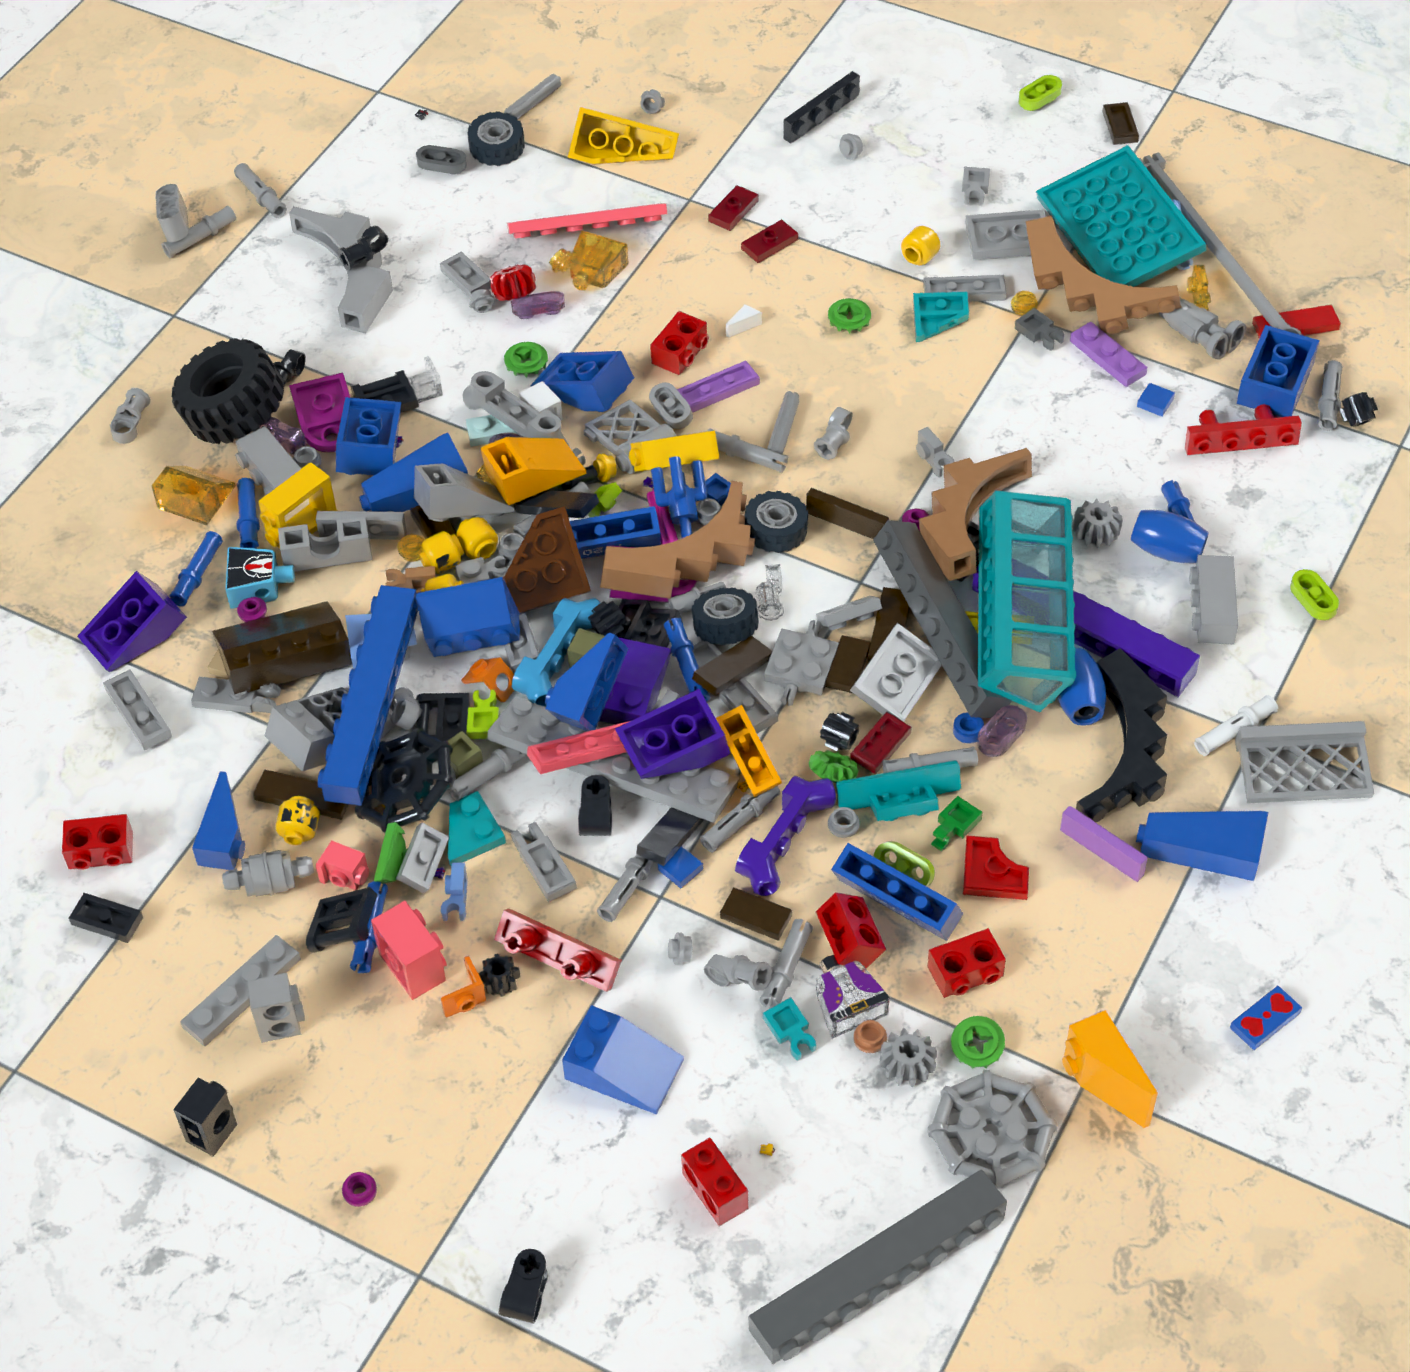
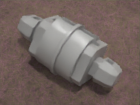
M281 850L263 851L261 854L250 855L249 858L241 859L242 870L238 871L236 868L226 871L222 874V879L226 890H240L241 886H245L247 897L253 895L258 897L268 894L272 896L274 893L295 888L294 876H299V878L310 876L314 873L311 857H296V860L291 861L289 850L282 852Z

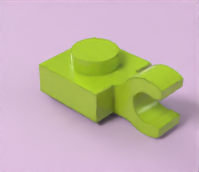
M616 482L601 486L596 490L595 493L599 503L587 514L589 518L600 516L601 511L606 512L617 503L615 499L622 492V489Z

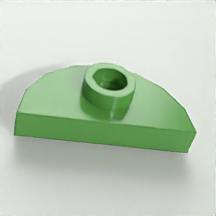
M396 822L387 824L374 882L386 884L397 880V875L408 848L406 849L405 840L402 836L405 832Z

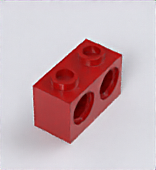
M678 311L650 344L651 364L680 375L686 367L691 366L698 352L707 346L709 341L707 322Z
M127 814L63 821L62 854L68 869L84 870L89 867L118 866L120 864L132 863L133 830Z
M835 892L815 911L839 965H846L854 961L858 968L866 969L886 951V947L863 897Z
M987 928L929 949L927 967L942 996L946 998L951 995L959 996L965 994L971 988L981 984L989 985L995 983L1004 976L1006 958L990 929ZM977 959H986V960H988V961H987V962H981V961H979V960H977ZM953 969L957 970L958 972L951 973L947 970Z
M711 1137L681 1154L682 1174L718 1226L723 1225L749 1209L748 1189Z

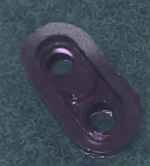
M549 291L513 299L511 301L512 313L520 319H529L534 315L543 313L547 315L558 314L565 307L564 294L559 291Z
M271 417L267 423L264 422L259 426L260 428L265 426L281 446L292 455H295L299 448L307 446L306 436L299 428L286 425L275 417Z
M1014 705L1000 708L979 731L978 749L984 755L990 757L1003 755L1025 731L1027 723L1025 711Z

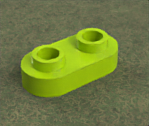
M1044 75L1023 87L1019 91V105L1025 110L1034 111L1056 99L1062 91L1061 79L1054 75Z
M1308 569L1295 572L1290 584L1293 595L1315 619H1332L1338 610V597L1316 572Z
M890 841L880 844L875 849L873 857L927 887L933 882L935 870L932 863L904 845ZM891 852L896 854L895 863L889 858ZM917 867L923 870L922 878H919L916 874Z

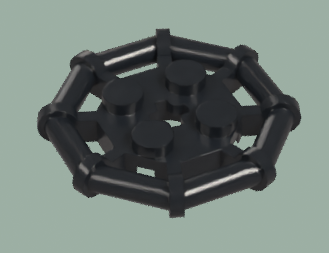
M415 728L411 733L387 742L381 741L362 805L355 807L357 817L375 824L384 833L388 823L396 822L402 827L419 820L426 821L429 819V813L446 790L452 788L454 784V779L451 776V754L453 748L448 741H440L427 734L423 728ZM421 746L429 748L424 754L418 752ZM437 760L439 774L432 771V764ZM382 763H384L385 765H384L383 768L379 771V770H378L379 767L382 765ZM406 774V778L401 783H398L402 780V776ZM372 785V794L369 795V786ZM379 804L385 806L383 815L374 810ZM411 805L414 808L407 812L396 815L397 811L400 809L409 807Z

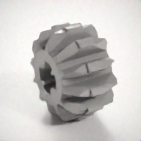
M1096 498L1094 503L1085 500L1082 507H1077L1072 527L1073 531L1076 532L1077 540H1084L1086 546L1090 543H1095L1097 548H1099L1101 543L1110 546L1113 540L1118 539L1123 519L1122 515L1119 514L1118 507H1110L1109 500L1105 503H1099Z
M905 1028L901 1030V1036L891 1032L888 1042H883L881 1045L882 1055L880 1056L881 1068H885L887 1079L896 1077L898 1086L904 1080L909 1081L912 1088L916 1084V1079L926 1082L929 1073H933L936 1069L935 1059L937 1058L936 1047L931 1046L930 1036L920 1038L918 1029L913 1035L908 1034Z

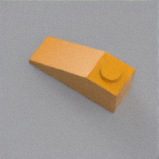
M740 705L717 717L716 720L726 736L729 750L754 798L782 784L743 706Z

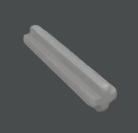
M551 74L506 108L504 113H510V115L519 119L561 86V78L556 74Z
M788 391L785 393L767 448L768 450L783 455L799 404V394L797 392L792 393Z

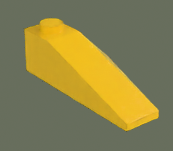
M580 107L568 158L590 164L673 159L679 133Z

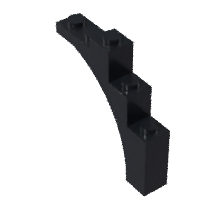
M1121 648L1096 662L1103 676L1106 695L1119 717L1124 742L1123 754L1111 777L1101 788L1077 801L1076 810L1096 823L1116 807L1122 808L1127 805L1131 799L1139 807L1149 801L1154 802L1158 800L1165 791L1167 773L1155 762L1165 752L1167 734L1156 722L1165 713L1167 695Z

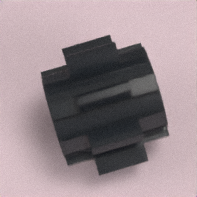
M1367 392L1354 394L1341 401L1344 407L1339 409L1343 421H1348L1351 427L1368 423L1376 418L1374 411L1378 410L1374 397H1368Z
M603 601L591 610L593 614L588 617L596 633L604 636L609 632L616 636L624 630L623 626L628 623L623 612L614 601L608 604Z
M841 712V714L830 713L820 730V738L826 741L825 746L837 752L839 749L850 750L859 734V724L854 723L855 717Z
M494 954L495 957L482 961L483 971L478 974L483 984H485L487 994L491 993L494 995L496 993L503 997L505 993L517 989L515 979L520 978L519 967H514L513 957L506 955L503 957L499 956V954Z

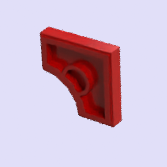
M966 836L963 895L1027 900L1029 867L1016 864L1007 858L1000 848L999 838Z

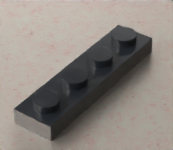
M851 71L783 119V139L790 144L816 125L821 124L823 120L833 113L838 112L847 103L856 99L860 92V75Z

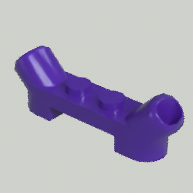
M798 776L792 777L782 791L783 813L764 841L761 843L750 838L738 857L735 871L750 879L755 894L768 896L774 894L779 889L781 882L775 862L779 856L784 857L790 848L792 837L795 833L799 834L804 828L808 813L832 808L835 805L836 793L832 781L824 778L809 782Z

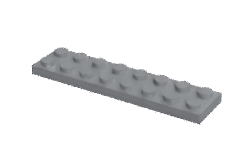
M515 696L489 728L487 740L527 754L528 746L588 731L558 720L545 709L546 707ZM627 752L566 768L588 777L591 775H601L608 780L609 785L713 823L726 806L739 783V777L709 766L641 779Z

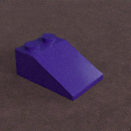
M135 571L77 637L108 672H112L168 639L187 616L158 584Z
M619 638L629 649L600 717V722L616 725L632 721L653 711L670 660L671 648Z
M700 689L615 728L641 779L703 768L730 755L726 736Z

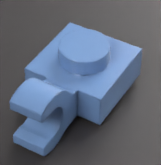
M452 863L451 875H446L445 893L451 896L441 905L443 921L448 920V913L452 910L459 911L460 921L466 919L465 907L468 878L465 863Z

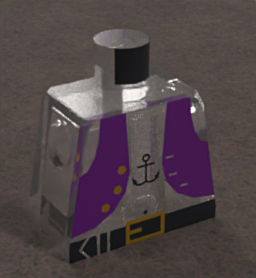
M830 955L820 962L819 966L824 974L816 978V995L832 1039L856 1029L864 1021H875L889 1015L890 998L861 962L853 961L842 966L837 963L834 955Z

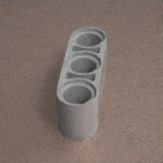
M168 184L160 187L155 193L156 212L166 240L176 242L185 238L189 233L188 214L178 186L176 184Z

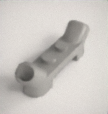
M481 371L474 374L471 378V385L467 386L463 391V401L469 409L476 410L482 408L523 437L562 438L567 443L561 433V420L557 415L548 409L540 413L505 389V380L489 371Z

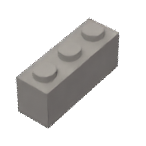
M265 426L236 440L238 453L235 456L242 469L247 468L255 484L257 486L261 485L264 488L265 495L301 469Z
M1198 555L1196 566L1190 567L1189 575L1190 584H1195V590L1192 589L1191 607H1196V613L1192 615V630L1197 631L1198 643L1234 644L1238 629L1234 556Z

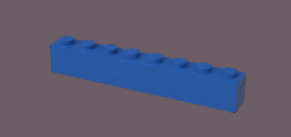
M381 585L378 596L372 598L371 619L366 620L363 631L364 642L357 647V665L355 669H351L349 674V691L342 696V714L340 718H336L333 734L335 737L333 744L329 743L326 749V767L321 769L318 775V787L322 788L325 801L362 805L417 617L416 589Z

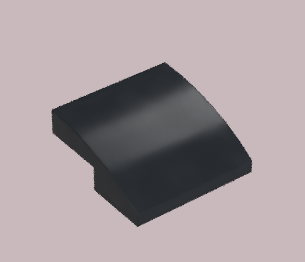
M622 599L618 607L623 612L628 623L623 626V632L617 635V637L667 648L670 640L664 628V623L669 620L671 626H674L671 619L682 617L677 609L652 608L648 600Z

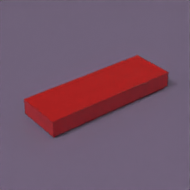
M1332 304L1279 313L1287 325L1289 324L1290 327L1298 329L1303 336L1337 331L1341 325ZM1263 315L1253 317L1252 324L1260 339L1265 325L1270 326V324Z

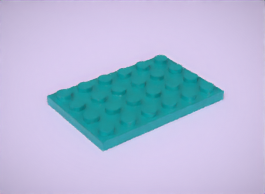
M1129 145L1036 190L1037 199L1048 214L1052 216L1054 222L1091 272L1109 281L1135 287L1207 251L1204 240Z

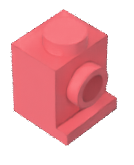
M332 840L316 863L319 881L323 884L330 880L336 886H346L357 890L359 885L362 886L369 876L365 853Z

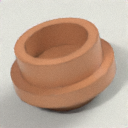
M867 1020L855 1029L854 1043L859 1050L865 1053H876L881 1050L883 1042H887V1032L877 1021Z

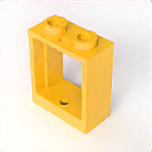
M311 462L258 501L261 510L260 518L264 523L266 531L265 538L271 546L279 548L278 528L307 524L309 532L313 534L318 530L316 523L317 511H337L330 476ZM309 499V505L288 521H285V515Z

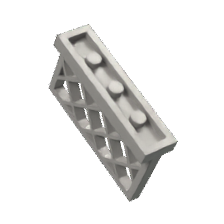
M1365 721L1240 727L1235 739L1236 751L1240 754L1247 803L1373 797L1374 789L1364 739L1366 734ZM1357 747L1359 758L1352 763L1339 754V752L1343 748ZM1312 749H1322L1330 757L1321 765L1308 754ZM1282 750H1290L1299 757L1292 766H1289L1277 757ZM1248 752H1260L1268 759L1259 768L1249 760ZM1333 759L1348 769L1341 778L1326 768ZM1303 760L1317 770L1309 780L1295 770ZM1271 762L1286 772L1278 781L1264 772ZM1353 772L1363 780L1364 788L1354 789L1345 783L1344 780ZM1320 774L1335 784L1330 790H1322L1313 783ZM1289 775L1304 785L1299 791L1291 792L1282 785ZM1258 776L1272 786L1268 793H1254L1253 782Z

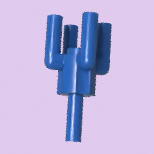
M678 456L669 458L673 484L669 492L666 493L662 468L656 467L651 469L657 506H669L672 524L680 525L681 537L684 538L693 534L691 523L698 520L696 501H702L707 498V489L702 461L698 460L691 463L695 488H690L686 484L685 473L682 472L681 459Z

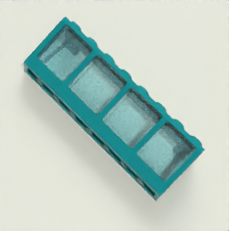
M995 491L979 507L978 686L1040 713L1049 703H1053L1065 688L1070 687L1076 678V648L1074 647L1075 602L1073 601L1074 579L1072 566L1074 562L1072 557L1073 515L1071 514V500L1062 497Z

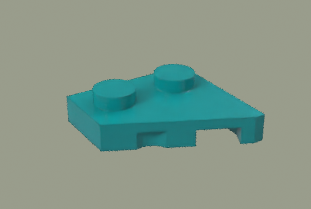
M913 293L916 342L924 341L968 321V293Z
M478 791L461 798L459 801L456 800L450 803L448 860L451 868L452 863H463L506 843L504 833Z

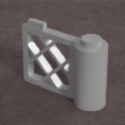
M628 400L586 423V429L583 430L584 435L593 443L599 441L614 454L619 469L629 474L635 472L634 466L629 459L630 443L676 436L668 424L660 425L632 400ZM629 411L634 414V418L620 417ZM603 425L612 426L611 430H598V428ZM617 426H631L630 431H617ZM637 426L650 427L646 431H636ZM614 439H628L619 446L613 442Z

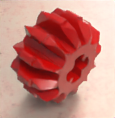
M525 264L509 266L494 272L490 277L492 293L494 292L495 298L500 301H510L525 297L527 294H532L537 288L535 274L532 272V268Z

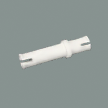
M1266 695L1253 705L1240 708L1238 714L1219 724L1201 737L1196 738L1194 744L1197 751L1201 755L1207 756L1210 752L1235 738L1240 727L1258 726L1259 722L1278 712L1276 701L1270 695Z

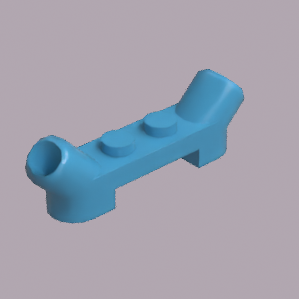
M563 598L553 612V634L536 660L526 656L523 658L513 676V690L527 695L528 700L543 707L547 706L545 698L547 692L552 687L550 679L555 672L558 673L560 671L564 657L567 654V649L578 629L588 630L593 628L588 617L593 614L591 610L600 604L599 600L592 598L582 602H575Z

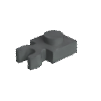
M1035 308L1015 321L1014 329L1033 343L1039 339L1042 340L1043 346L1048 350L1054 349V340H1057L1059 343L1064 341L1063 331L1053 328L1054 322Z

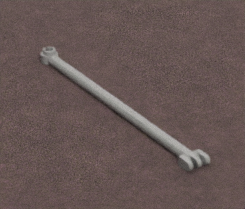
M1155 153L1152 157L1150 155L1144 156L1143 160L1139 158L1170 199L1180 202L1182 214L1270 326L1301 335L1298 329L1290 327L1289 324L1287 325L1165 173L1166 161L1161 154Z

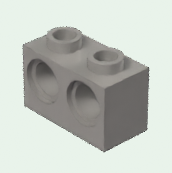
M287 973L248 980L250 1008L261 1043L301 1035L299 1022L305 1021L303 1005L299 998L297 984L290 985Z

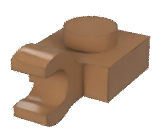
M435 566L405 568V574L398 569L386 570L387 581H395L386 582V586L416 589V593H420L421 589L425 588L426 581L436 577Z

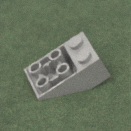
M443 463L415 466L414 498L430 520L442 522L453 517L470 519L477 515L502 516L504 513L514 512V507L512 505L508 506L497 488L490 483Z
M340 687L274 706L264 736L301 771L325 765L327 763V746L329 743L333 744L335 737L333 734L336 718H340L342 714V696L344 693H348V691Z

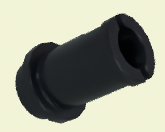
M594 465L585 467L587 474L562 483V488L566 491L572 489L580 482H584L586 485L597 483L598 475Z

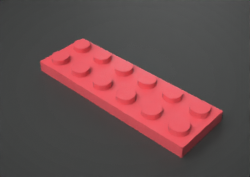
M666 203L508 222L507 229L509 234L514 233V238L531 237L530 231L540 230V235L557 233V228L566 227V231L571 232L583 230L584 224H592V228L610 227L609 221L618 220V225L636 223L635 218L640 217L644 218V222L662 220L661 215L667 214Z

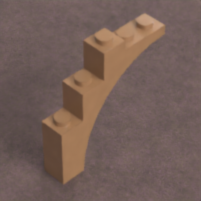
M1052 216L1025 221L1038 290L1054 289L1058 285L1064 284L1069 311L1082 312L1096 306L1100 329L1105 333L1117 334L1122 330L1129 329L1127 319H1141L1149 314L1169 313L1177 308H1181L1177 285L1148 288L1132 287L1109 281L1088 270L1069 253L1057 234Z
M1027 448L975 464L970 458L944 465V488L931 492L932 515L920 518L919 528L922 537L949 581L976 573V549L967 534L970 521L979 510V507L995 491H1002L1014 483L1032 477V454Z
M731 481L728 497L721 510L708 524L689 536L653 547L623 548L606 546L600 588L670 599L672 588H678L680 578L708 582L710 571H716L717 562L744 566L746 556H752L755 538H750L751 526L744 525L745 515H740V511H745L747 495L742 494L743 482Z

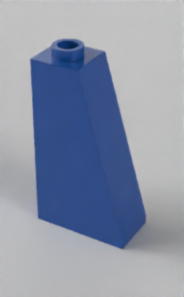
M449 433L442 434L362 482L363 495L359 496L363 511L405 512L418 506L419 504L414 498L415 466L443 463L468 474V470Z
M1150 812L1146 825H1139L1136 842L1142 843L1140 852L1147 856V858L1254 881L1269 812Z

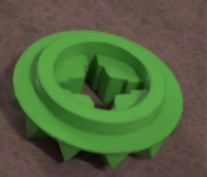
M853 298L841 299L830 306L828 319L831 326H837L838 331L845 329L850 334L855 329L861 332L862 327L869 325L871 310L861 300ZM848 312H851L852 319H847Z
M534 342L517 343L511 346L504 355L507 371H513L515 376L522 373L526 378L529 373L538 375L539 370L546 368V362L548 361V354L545 348Z
M829 750L825 752L816 751L809 760V767L817 776L822 779L828 778L834 783L854 779L859 771L855 761L850 760L849 756L839 754V752L833 753Z
M983 1016L969 1017L961 1021L952 1033V1052H954L960 1063L963 1062L972 1069L975 1067L987 1068L995 1061H999L1000 1056L1005 1050V1036L1001 1027L992 1019ZM973 1032H976L981 1041H988L983 1044V1053L981 1054L976 1046H968L973 1043Z

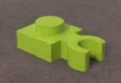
M475 690L473 693L475 707H468L467 736L470 739H487L489 728L500 716L499 707H495L497 704L496 692L491 690L490 697L482 700L479 696V690Z

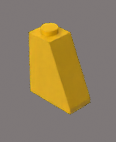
M715 430L630 443L629 459L634 466L635 472L651 470L656 467H670L669 458L674 456L680 457L681 465L690 464L698 460L703 462L719 459Z

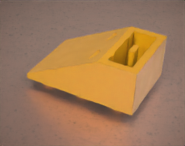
M505 437L480 447L486 473L508 506L587 474L586 469L562 438Z

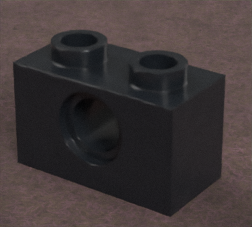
M198 1077L173 1110L185 1141L214 1157L237 1126V1122L233 1113V1107L227 1096V1090L215 1081L208 1083Z

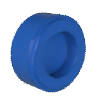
M968 712L962 713L955 718L953 734L956 739L963 743H975L982 738L984 733V721L982 718L970 717Z

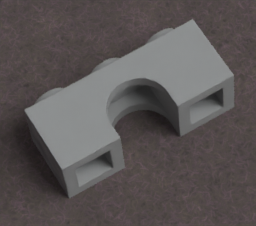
M360 516L336 520L337 531L328 537L313 536L309 532L307 524L278 528L283 565H293L294 571L372 560L366 517Z

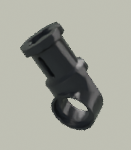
M371 226L363 232L356 244L338 249V256L344 268L351 270L354 268V265L364 260H372L374 254L386 247L388 236L379 226ZM379 235L378 239L370 244L371 240Z
M290 349L281 362L274 363L284 380V386L286 382L292 380L293 376L298 377L301 375L306 361L305 353Z

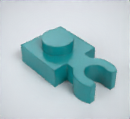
M792 997L763 1012L762 1018L779 1044L787 1040L791 1043L790 1052L793 1058L796 1060L801 1059L802 1053L798 1049L800 1044L808 1045L812 1052L816 1050V1041L813 1036L803 1032L808 1029L809 1023Z

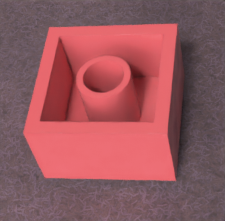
M403 901L371 920L380 957L412 1000L446 981L444 967L447 964L440 952L443 949V944L434 931L429 933L425 928L426 922L418 909L412 910L407 902Z

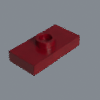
M736 185L708 214V222L731 231L759 201V194Z
M781 219L741 242V250L759 263L797 241L798 232Z
M886 712L850 753V759L876 774L883 766V760H888L911 734L912 727Z

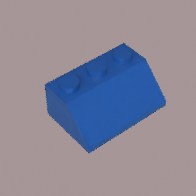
M503 577L416 593V602L424 639L433 657L506 645L520 640V613Z

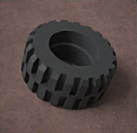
M233 338L229 339L228 342L223 340L216 342L215 346H208L202 349L203 352L199 355L195 354L190 359L191 361L181 368V374L176 376L174 387H172V404L194 436L205 442L220 444L221 441L226 444L232 443L234 439H240L250 432L260 429L259 426L264 422L267 423L271 419V414L278 410L279 401H282L284 380L262 346L247 339Z

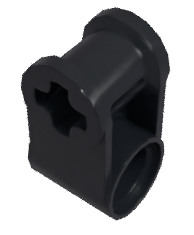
M591 775L583 781L581 786V807L579 808L578 815L579 836H611L612 802L609 782L601 775Z
M525 1249L515 1258L508 1283L503 1290L500 1300L499 1315L532 1324L536 1322L542 1303L543 1292L548 1280L546 1260L540 1251ZM532 1267H536V1268H537V1269H533V1270L531 1271V1274L525 1273V1272H529Z

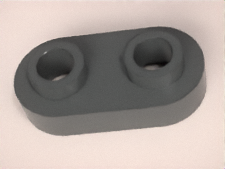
M425 145L416 152L417 164L425 170L458 174L464 171L467 166L465 153L458 149Z

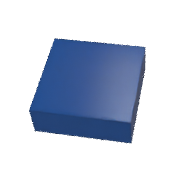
M1149 383L1138 399L1137 407L1163 417L1174 400L1175 392Z
M714 473L705 481L707 489L706 499H714L722 506L728 497L731 483L717 473Z
M682 846L665 866L658 864V871L680 889L703 870V863Z

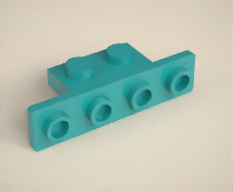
M954 760L838 781L836 783L838 807H847L852 810L871 807L877 821H894L903 816L925 815L930 811L939 810L937 794L959 791L961 789L960 765L958 761Z

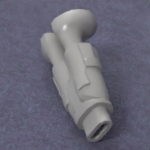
M1181 298V308H1177L1169 313L1159 312V315L1167 321L1171 328L1178 331L1191 343H1200L1206 349L1207 354L1214 359L1223 358L1226 351L1229 353L1234 351L1246 332V325L1242 321L1234 320L1226 328L1218 326L1217 315Z

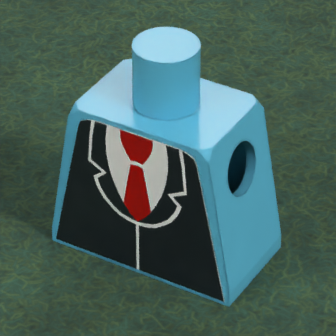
M228 547L225 590L230 609L237 608L242 600L251 597L261 598L265 602L275 601L278 598V583L295 582L294 566H278L275 551L270 549Z

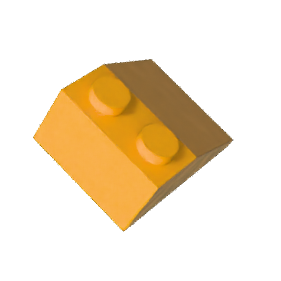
M1106 1010L1069 1025L1068 1036L1065 1041V1053L1062 1058L1066 1072L1070 1076L1074 1075L1082 1088L1143 1128L1150 1126L1158 1092Z

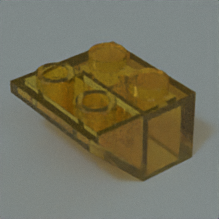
M166 466L151 487L158 509L208 525L236 487V484L233 481L189 466Z

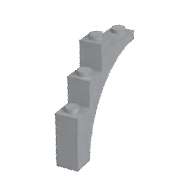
M295 206L289 212L293 233L310 238L323 245L338 259V249L356 244L363 232L370 227L369 217L345 212L341 218ZM381 251L374 254L372 260H364L354 265L353 269L346 270L348 282L345 294L338 306L341 327L366 334L391 295L393 288L390 271L380 269L382 265Z

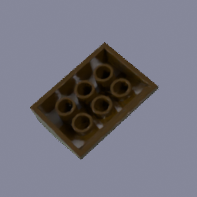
M328 601L212 631L234 695L244 691L248 693L259 690L261 686L270 685V683L278 685L352 665L348 637L340 618Z

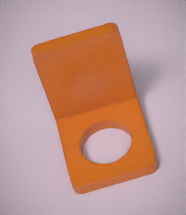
M501 657L479 659L461 679L464 684L484 682L490 690H495L496 698L500 702H505L514 692L512 689L514 673ZM500 673L505 674L508 678V687L504 691L500 690L496 684V678Z
M469 956L464 957L467 975L472 984L441 998L442 1009L446 1018L459 1012H467L477 1004L486 1001L484 984Z

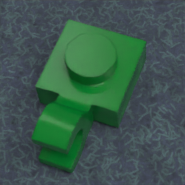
M957 796L938 815V823L941 825L934 830L933 836L936 838L932 841L931 845L943 851L955 834L963 839L982 820L983 812Z

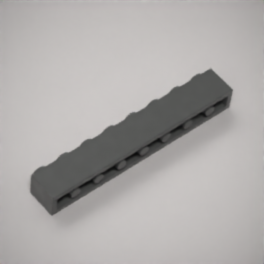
M887 520L873 541L970 717L998 719L1012 701L978 686V633L916 524ZM1003 679L997 685V689L1012 695Z
M980 1169L748 1316L749 1332L772 1364L781 1359L787 1361L793 1358L804 1344L811 1340L814 1342L821 1340L830 1332L831 1327L840 1321H843V1323L849 1322L859 1314L860 1309L870 1302L876 1304L882 1301L889 1294L890 1289L900 1283L902 1285L910 1283L917 1277L919 1271L926 1266L934 1267L941 1263L951 1250L956 1247L964 1248L976 1238V1234L986 1228L988 1230L996 1228L1005 1218L1007 1200L985 1172Z

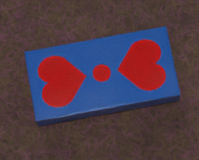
M1277 985L1233 1020L1230 1029L1248 1046L1256 1050L1301 1013L1302 1006Z

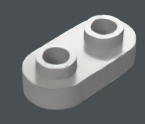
M659 383L651 389L649 398L654 409L671 428L682 429L691 423L693 412L690 405L672 384Z

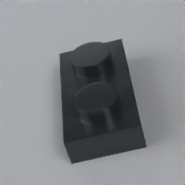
M83 893L69 916V921L73 926L129 943L143 919L141 910L87 893Z

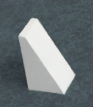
M745 304L726 323V337L734 336L761 325L762 312Z

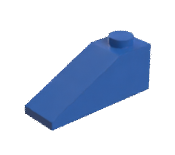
M220 771L192 850L198 866L233 870L238 859H242L244 856L245 841L241 837L227 773Z

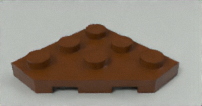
M565 506L536 515L503 577L519 613L560 602L563 598L569 599L591 592Z

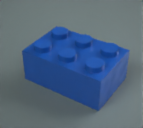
M1265 325L1242 377L1236 404L1252 409L1259 405L1267 404L1270 406L1273 415L1280 417L1292 416L1314 365L1320 340Z

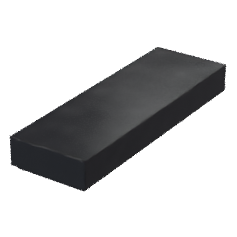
M547 490L516 502L514 507L519 514L538 515L565 506L568 517L585 518L599 503V499L596 493Z
M671 807L637 845L636 854L665 866L705 819Z

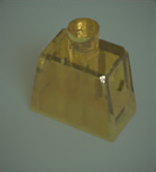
M582 230L569 260L573 285L582 291L586 290L589 284L600 288L607 287L629 264L628 245Z

